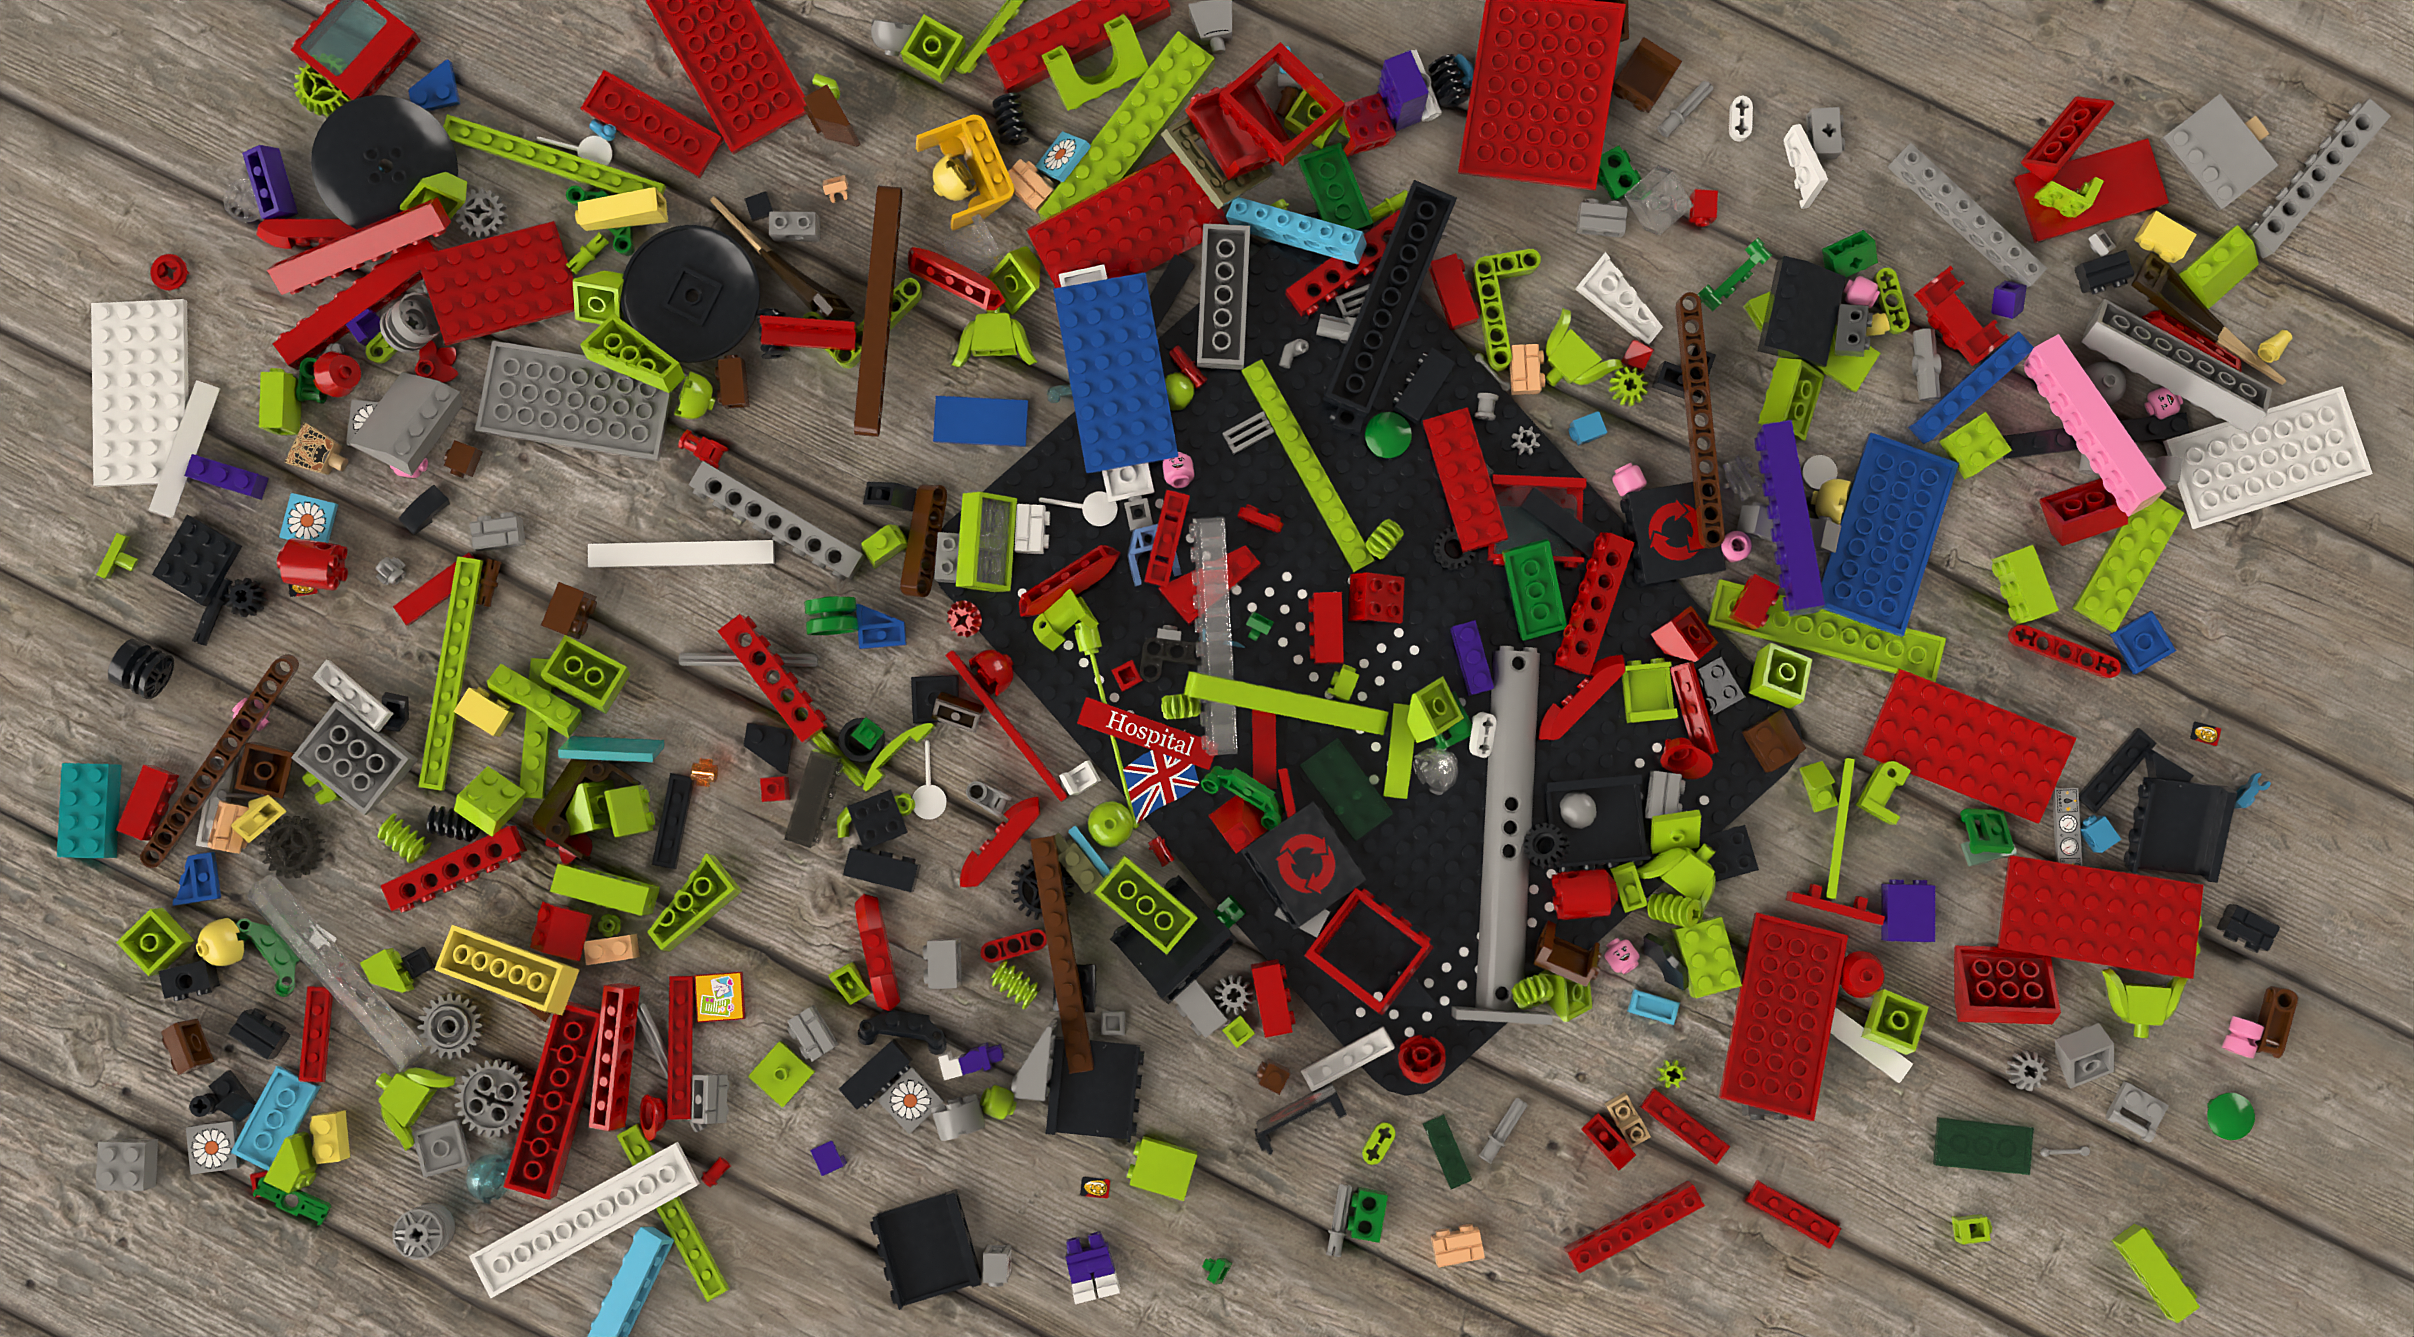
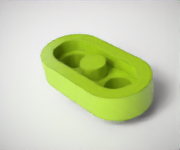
M381 331L367 344L365 350L368 359L377 364L387 362L398 351L385 341ZM383 349V354L378 356V350Z

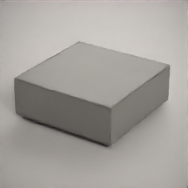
M1101 1011V1035H1125V1011Z

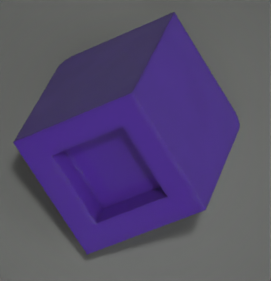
M2005 280L1995 287L1991 313L2013 319L2023 312L2027 285Z
M369 308L345 324L356 340L364 346H367L381 331L380 317Z
M832 1140L810 1150L821 1176L847 1164L844 1155H839Z

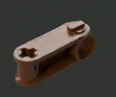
M2274 986L2266 989L2257 1022L2258 1025L2264 1027L2261 1039L2255 1042L2258 1046L2256 1053L2265 1052L2272 1054L2274 1058H2280L2283 1055L2298 1004L2297 994L2292 990ZM2282 994L2283 1002L2279 1005L2278 997Z

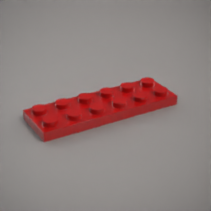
M603 70L580 108L583 112L602 123L613 125L618 132L698 178H701L724 140L716 133L606 70Z
M1468 407L1423 420V426L1463 553L1508 540L1509 537Z

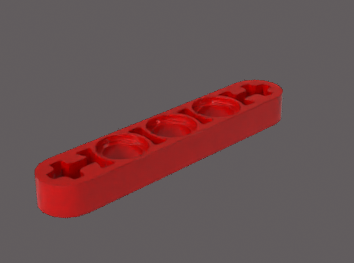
M2021 624L2012 627L2008 632L2009 641L2013 645L2106 679L2113 678L2121 671L2120 662L2116 658L2033 627ZM2023 630V631H2022V634H2023L2024 636H2027V637L2033 636V637L2031 638V640H2028V639H2020V640H2018V639H2019V636H2017V635H2015V634H2016V632H2019V631ZM2040 637H2044L2048 641V646L2045 650H2041L2037 646V640ZM2062 645H2066L2070 649V654L2067 658H2063L2059 654V648ZM2084 653H2088L2092 658V663L2089 666H2085L2081 662V656ZM2098 663H2110V667L2113 668V671L2107 672L2106 668L2102 666H2096Z

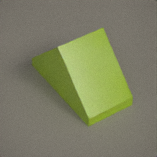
M851 962L828 975L850 1005L871 994L855 962Z

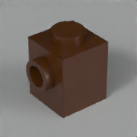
M454 440L451 449H448L444 456V466L451 469L450 474L460 478H464V475L473 477L483 452Z

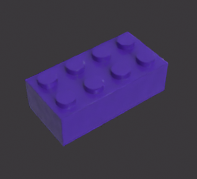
M1411 50L1384 60L1381 77L1379 78L1378 92H1376V94L1380 93L1395 132L1421 122L1429 95Z

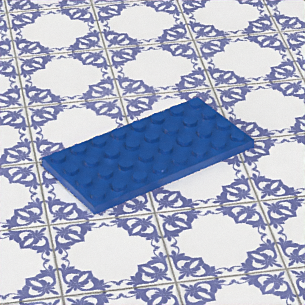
M1146 273L1054 288L1086 473H1095L1179 457Z
M1872 432L1868 434L1847 497L1845 510L1842 513L1841 530L1836 553H1829L1821 577L1825 606L1822 609L1900 637L1904 636L1959 463Z

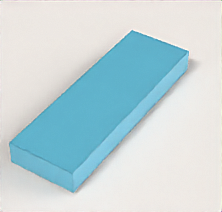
M1077 826L1072 827L1069 830V834L1104 878L1110 871L1109 867Z

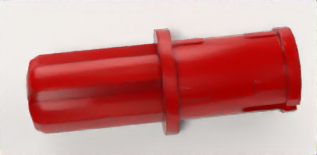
M1180 346L1174 347L1169 352V356L1182 370L1180 373H1184L1192 381L1196 389L1208 380L1196 367L1195 360L1191 361Z

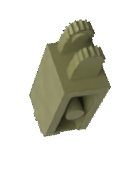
M1058 832L1055 835L1058 847L1059 861L1085 894L1090 891L1099 902H1104L1093 891L1103 880L1102 875L1076 842L1071 838L1066 842Z

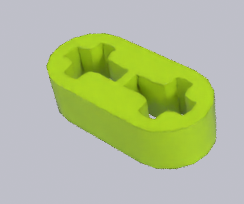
M1386 1121L1378 1123L1363 1146L1362 1156L1368 1164L1376 1165L1380 1163L1395 1138V1129L1390 1123ZM1389 1127L1388 1132L1391 1135L1389 1137L1385 1136L1379 1142L1378 1140L1381 1136L1379 1129ZM1378 1144L1379 1146L1376 1150L1378 1157L1368 1159L1369 1154L1366 1151L1368 1149L1373 1150L1375 1145Z

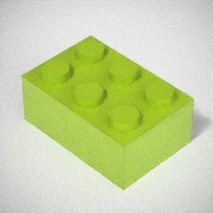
M2034 545L1991 559L1993 563L1991 566L1992 571L1999 578L2001 594L2007 599L2010 606L2008 609L2009 615L2016 624L2032 621L2059 611Z
M564 635L540 675L545 683L607 714L629 678L630 673L626 666Z
M1714 916L1699 920L1691 928L1683 926L1671 928L1681 964L1688 968V989L1691 997L1700 998L1742 986L1722 917Z

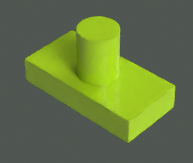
M116 533L96 574L97 576L110 579L117 565L129 571L135 569L139 559L123 553L131 537L123 533Z

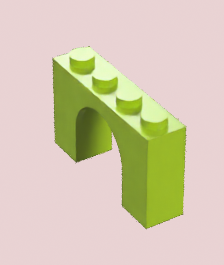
M1124 14L1103 24L1112 44L1113 57L1109 66L1098 75L1082 76L1078 74L1069 54L1062 45L1041 55L1059 97L1068 111L1081 107L1083 103L1091 99L1101 97L1103 93L1111 89L1121 87L1131 79L1141 77L1149 69L1131 22Z

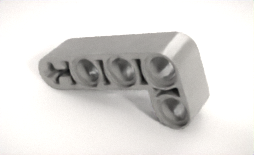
M2081 453L2079 472L2100 477L2098 473L2092 470L2087 456ZM2161 456L2156 459L2145 457L2165 487L2179 483L2182 458L2174 456Z

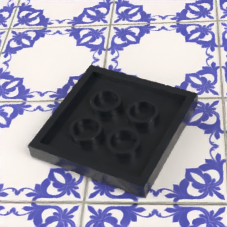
M187 514L152 575L200 605L208 607L243 546Z

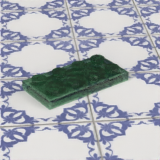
M1338 738L1300 765L1354 841H1357L1393 814Z

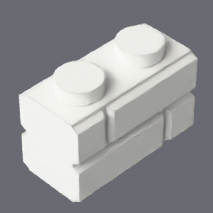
M1017 504L1014 550L1016 553L1044 554V548L1048 549L1049 535H1045V525H1050V512L1046 511L1045 505Z

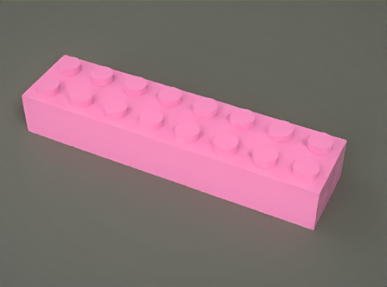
M2058 334L2034 347L2024 363L2025 373L2029 378H2033L2041 396L2046 397L2049 401L2052 412L2060 417L2065 431L2072 435L2077 442L2078 450L2087 456L2092 470L2102 478L2105 489L2114 495L2119 509L2129 517L2153 504L2165 491V485Z

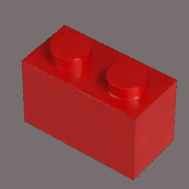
M1757 574L1749 576L1729 618L1752 630L1758 629L1760 626L1763 627L1769 618L1767 611L1770 605L1774 606L1780 594L1777 591L1780 586Z

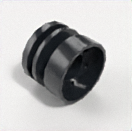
M130 639L121 645L114 654L108 669V679L111 683L124 689H131L133 693L140 694L145 699H152L162 692L169 682L174 669V658L167 653H162L161 650L152 649L150 645L137 639Z

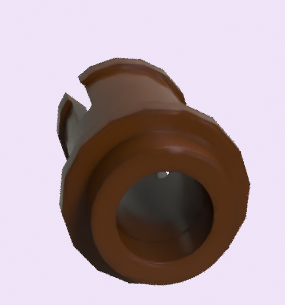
M1285 87L1284 90H1281L1282 96L1275 111L1276 115L1286 118L1294 101L1298 99L1297 90L1290 87Z

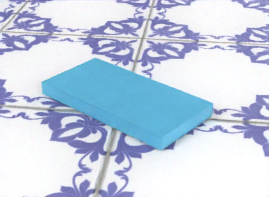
M276 1066L230 1153L269 1171L285 1137L297 1133L321 1086L314 1082H299L298 1074L281 1066Z

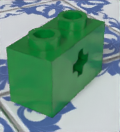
M1864 230L1822 249L1825 269L1846 278L1878 263L1875 240Z

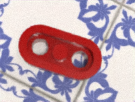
M1246 505L1245 508L1240 507L1237 515L1239 518L1270 531L1281 533L1284 525L1280 522L1281 517L1268 513L1267 516L1258 513V508L1251 505Z

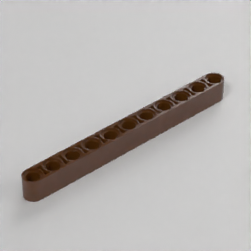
M878 185L876 192L854 420V434L860 436L879 437L903 199L902 187Z
M1687 292L1677 300L1675 309L1700 544L1707 549H1712L1723 543L1725 533L1701 300L1694 292ZM1683 300H1690L1693 303V309H1686L1683 306ZM1685 324H1694L1696 328L1695 333H1689L1685 328ZM1688 346L1697 348L1698 355L1696 357L1688 353ZM1691 369H1696L1700 372L1699 380H1695L1690 376ZM1693 392H1698L1702 395V403H1696L1693 400ZM1696 415H1700L1705 419L1703 427L1695 423ZM1699 438L1707 442L1706 450L1698 447L1697 441ZM1701 462L1708 463L1710 467L1709 473H1703L1700 470ZM1703 485L1711 487L1712 495L1710 497L1702 493ZM1706 508L1714 511L1713 520H1708L1705 517L1704 511ZM1709 531L1714 532L1717 536V541L1714 544L1707 540V533Z
M285 654L271 664L141 852L140 861L144 866L155 868L170 855L245 747L246 742L249 741L297 672L299 662L295 656ZM281 662H286L289 665V672L281 669ZM267 681H273L277 689L271 690L268 688ZM254 700L261 701L263 709H258L254 705ZM241 719L248 720L250 728L244 727ZM228 738L235 739L237 747L231 746ZM215 756L223 759L224 766L216 763ZM202 775L208 776L211 784H206L202 780ZM189 794L195 795L198 799V803L192 802L189 798ZM176 813L182 814L185 822L179 821ZM163 832H168L172 836V840H167ZM150 851L157 852L159 859L153 858Z

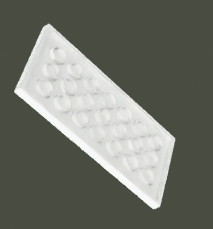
M184 299L91 303L93 486L158 484L189 401L187 301Z
M2343 386L2268 409L2267 414L2250 433L2235 428L2227 421L2163 441L2168 456L2183 459L2180 481L2177 485L2192 529L2373 474Z

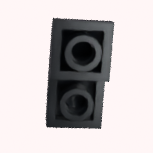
M432 485L416 498L398 519L413 535H416L433 522L432 517L447 507L450 501L435 485Z

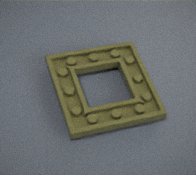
M1189 117L1170 126L1161 133L1167 145L1175 152L1181 163L1188 169L1197 184L1201 186L1217 209L1232 202L1273 175L1268 167L1264 166L1231 180H1228L1226 176L1222 178L1195 144L1202 137Z

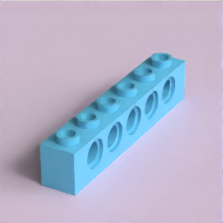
M1240 197L1232 201L1226 215L1230 225L1250 226V234L1355 264H1359L1367 245L1362 231Z

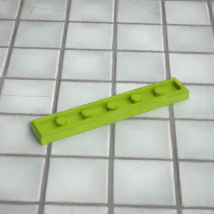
M1846 758L1844 762L1826 895L1830 899H1836L1855 762V759Z

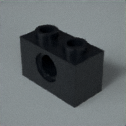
M206 960L158 971L164 999L173 997L174 1002L188 999L189 993L196 992L197 996L212 993L211 988L220 986L216 966L211 965ZM189 975L193 979L191 987L187 983V978Z

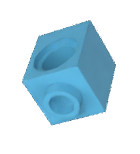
M1599 411L1573 420L1570 423L1571 428L1568 429L1572 441H1576L1578 446L1607 434Z
M2092 815L2082 822L2084 825L2080 827L2082 837L2095 853H2102L2121 840L2106 816Z

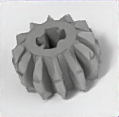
M1229 975L1230 983L1228 984L1225 979H1220L1224 988L1215 986V990L1222 994L1215 995L1214 1000L1223 999L1217 1007L1221 1009L1226 1004V1014H1229L1231 1007H1234V1013L1238 1015L1239 1006L1243 1011H1247V1007L1243 1003L1244 1001L1252 1004L1253 1000L1246 997V995H1252L1254 992L1251 989L1244 990L1250 985V982L1246 981L1241 985L1242 976L1239 975L1237 982H1233V975ZM1231 989H1236V992L1240 991L1236 1001H1231L1232 998L1228 999L1227 994L1231 993Z
M2022 1050L2021 1055L2013 1054L2014 1062L2007 1061V1064L2012 1067L2005 1072L2012 1075L2009 1081L2012 1084L2016 1083L2018 1089L2026 1088L2027 1091H2033L2034 1086L2037 1088L2042 1087L2040 1079L2048 1080L2043 1075V1072H2047L2049 1069L2042 1066L2046 1060L2041 1057L2038 1058V1053L2032 1051L2029 1054L2027 1050Z

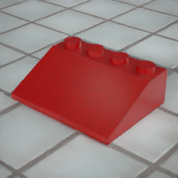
M1955 945L1954 1001L1958 1022L2052 1025L2061 1014L2051 957L1997 949L1994 946Z

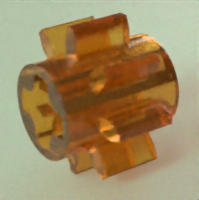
M700 758L699 763H693L691 780H697V786L710 787V782H716L718 765H712L713 760Z

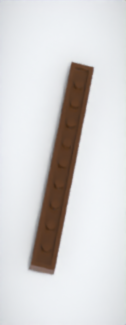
M1055 835L1030 839L1069 1074L1091 1071L1094 1069Z

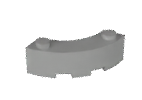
M1753 502L1752 506L1742 505L1737 531L1744 532L1751 538L1772 541L1770 529L1773 528L1772 519H1768L1767 505ZM1819 516L1818 519L1809 518L1815 551L1836 553L1841 525L1832 522V518L1826 516Z

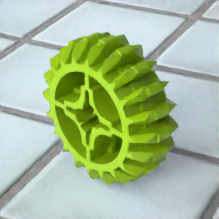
M322 53L321 58L313 55L315 60L336 76H339L348 67L346 61L342 58L338 59L335 55L331 54L328 57ZM306 62L307 66L305 68L299 67L301 74L295 75L299 82L293 85L297 89L295 94L300 99V104L306 106L309 112H314L318 116L324 114L326 117H329L340 106L352 101L344 92L339 90ZM314 82L313 93H311L312 83ZM320 82L328 84L332 89L323 86Z

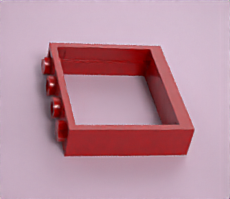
M1281 42L1226 87L1219 95V105L1224 109V114L1230 115L1242 131L1246 130L1251 135L1253 142L1257 146H1262L1268 152L1269 157L1278 161L1283 167L1341 118L1345 108V103ZM1275 62L1326 110L1323 115L1285 147L1234 99L1235 96Z
M1355 888L1304 956L1376 1012L1383 1015L1434 947L1429 943L1431 938L1422 931H1419L1417 934L1411 930L1412 924L1402 916L1398 920L1391 915L1394 910L1383 902L1379 906L1374 902L1375 896L1369 891L1363 889L1361 892ZM1360 901L1422 947L1381 1002L1320 956Z

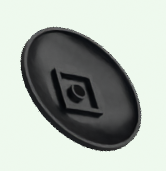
M365 96L340 106L321 125L313 143L311 167L316 188L322 200L333 214L356 230L404 211L400 209L401 203L423 178L443 172L458 177L456 152L444 127L422 107L394 96ZM382 159L391 161L393 169L390 172L384 173L379 169L378 163Z
M675 226L650 237L632 255L622 278L624 282L620 298L627 324L677 362H704L727 353L749 332L759 309V278L750 257L731 237L706 226ZM690 291H698L699 293L698 299L694 302L687 300V295Z

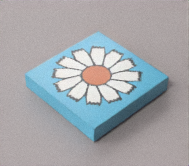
M1062 131L1035 167L1039 172L1064 182L1090 149L1091 145L1083 139Z
M291 493L279 538L286 540L299 538L328 543L338 504Z

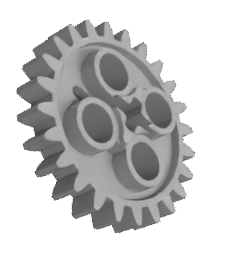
M490 1059L485 1061V1066L480 1062L476 1064V1069L473 1067L469 1068L468 1073L470 1076H461L465 1083L457 1084L456 1087L462 1091L454 1094L455 1097L460 1098L461 1102L454 1105L462 1108L457 1115H465L466 1118L462 1123L470 1122V1131L478 1127V1135L486 1131L487 1137H491L495 1131L497 1137L503 1135V1130L508 1134L512 1132V1127L515 1129L520 1127L519 1121H523V1113H525L529 1100L527 1094H530L532 1089H526V1086L531 1082L530 1080H522L526 1073L517 1074L518 1065L510 1069V1061L502 1065L501 1059H497L493 1065ZM485 1077L491 1080L490 1089L486 1088L483 1084ZM507 1085L513 1088L512 1097L508 1096L505 1092ZM477 1089L479 1092L485 1095L476 1094L475 1090ZM494 1093H495L494 1098H493V1097H490V1096H486V1095H491V1094H494ZM476 1099H479L483 1104L481 1111L475 1107ZM504 1101L512 1102V1103H513V1106H510L509 1104L505 1103ZM498 1107L505 1111L504 1119L497 1116Z

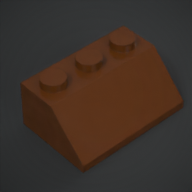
M828 84L803 98L806 103L803 109L818 134L822 132L826 139L856 147L861 145Z

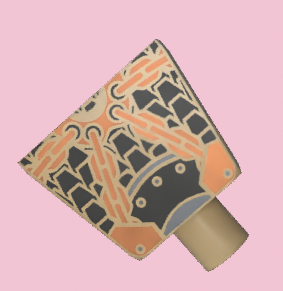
M303 423L285 463L329 475L333 468L344 471L347 467L348 459L339 455L342 445L317 428Z

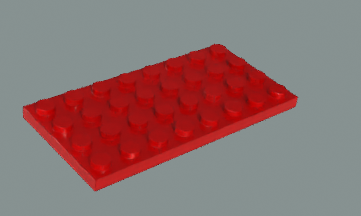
M645 0L733 155L806 114L803 109L806 106L803 99L805 95L750 0Z
M1172 152L1031 226L1026 231L1054 287L1060 288L1059 274L1099 265L1105 266L1107 279L1145 273L1172 259L1175 254L1179 255L1202 243L1203 224H1230L1222 208L1217 209L1201 186L1197 184L1188 169L1181 163L1175 152Z
M1898 668L1862 751V755L1882 763L1897 762L1910 769V774L2039 824L2077 738Z
M2010 856L2007 862L1997 949L2193 979L2204 885Z
M1757 912L1754 913L1741 979L1742 986L1739 989L1721 1082L1720 1099L1811 1122L1815 1120L1848 935Z

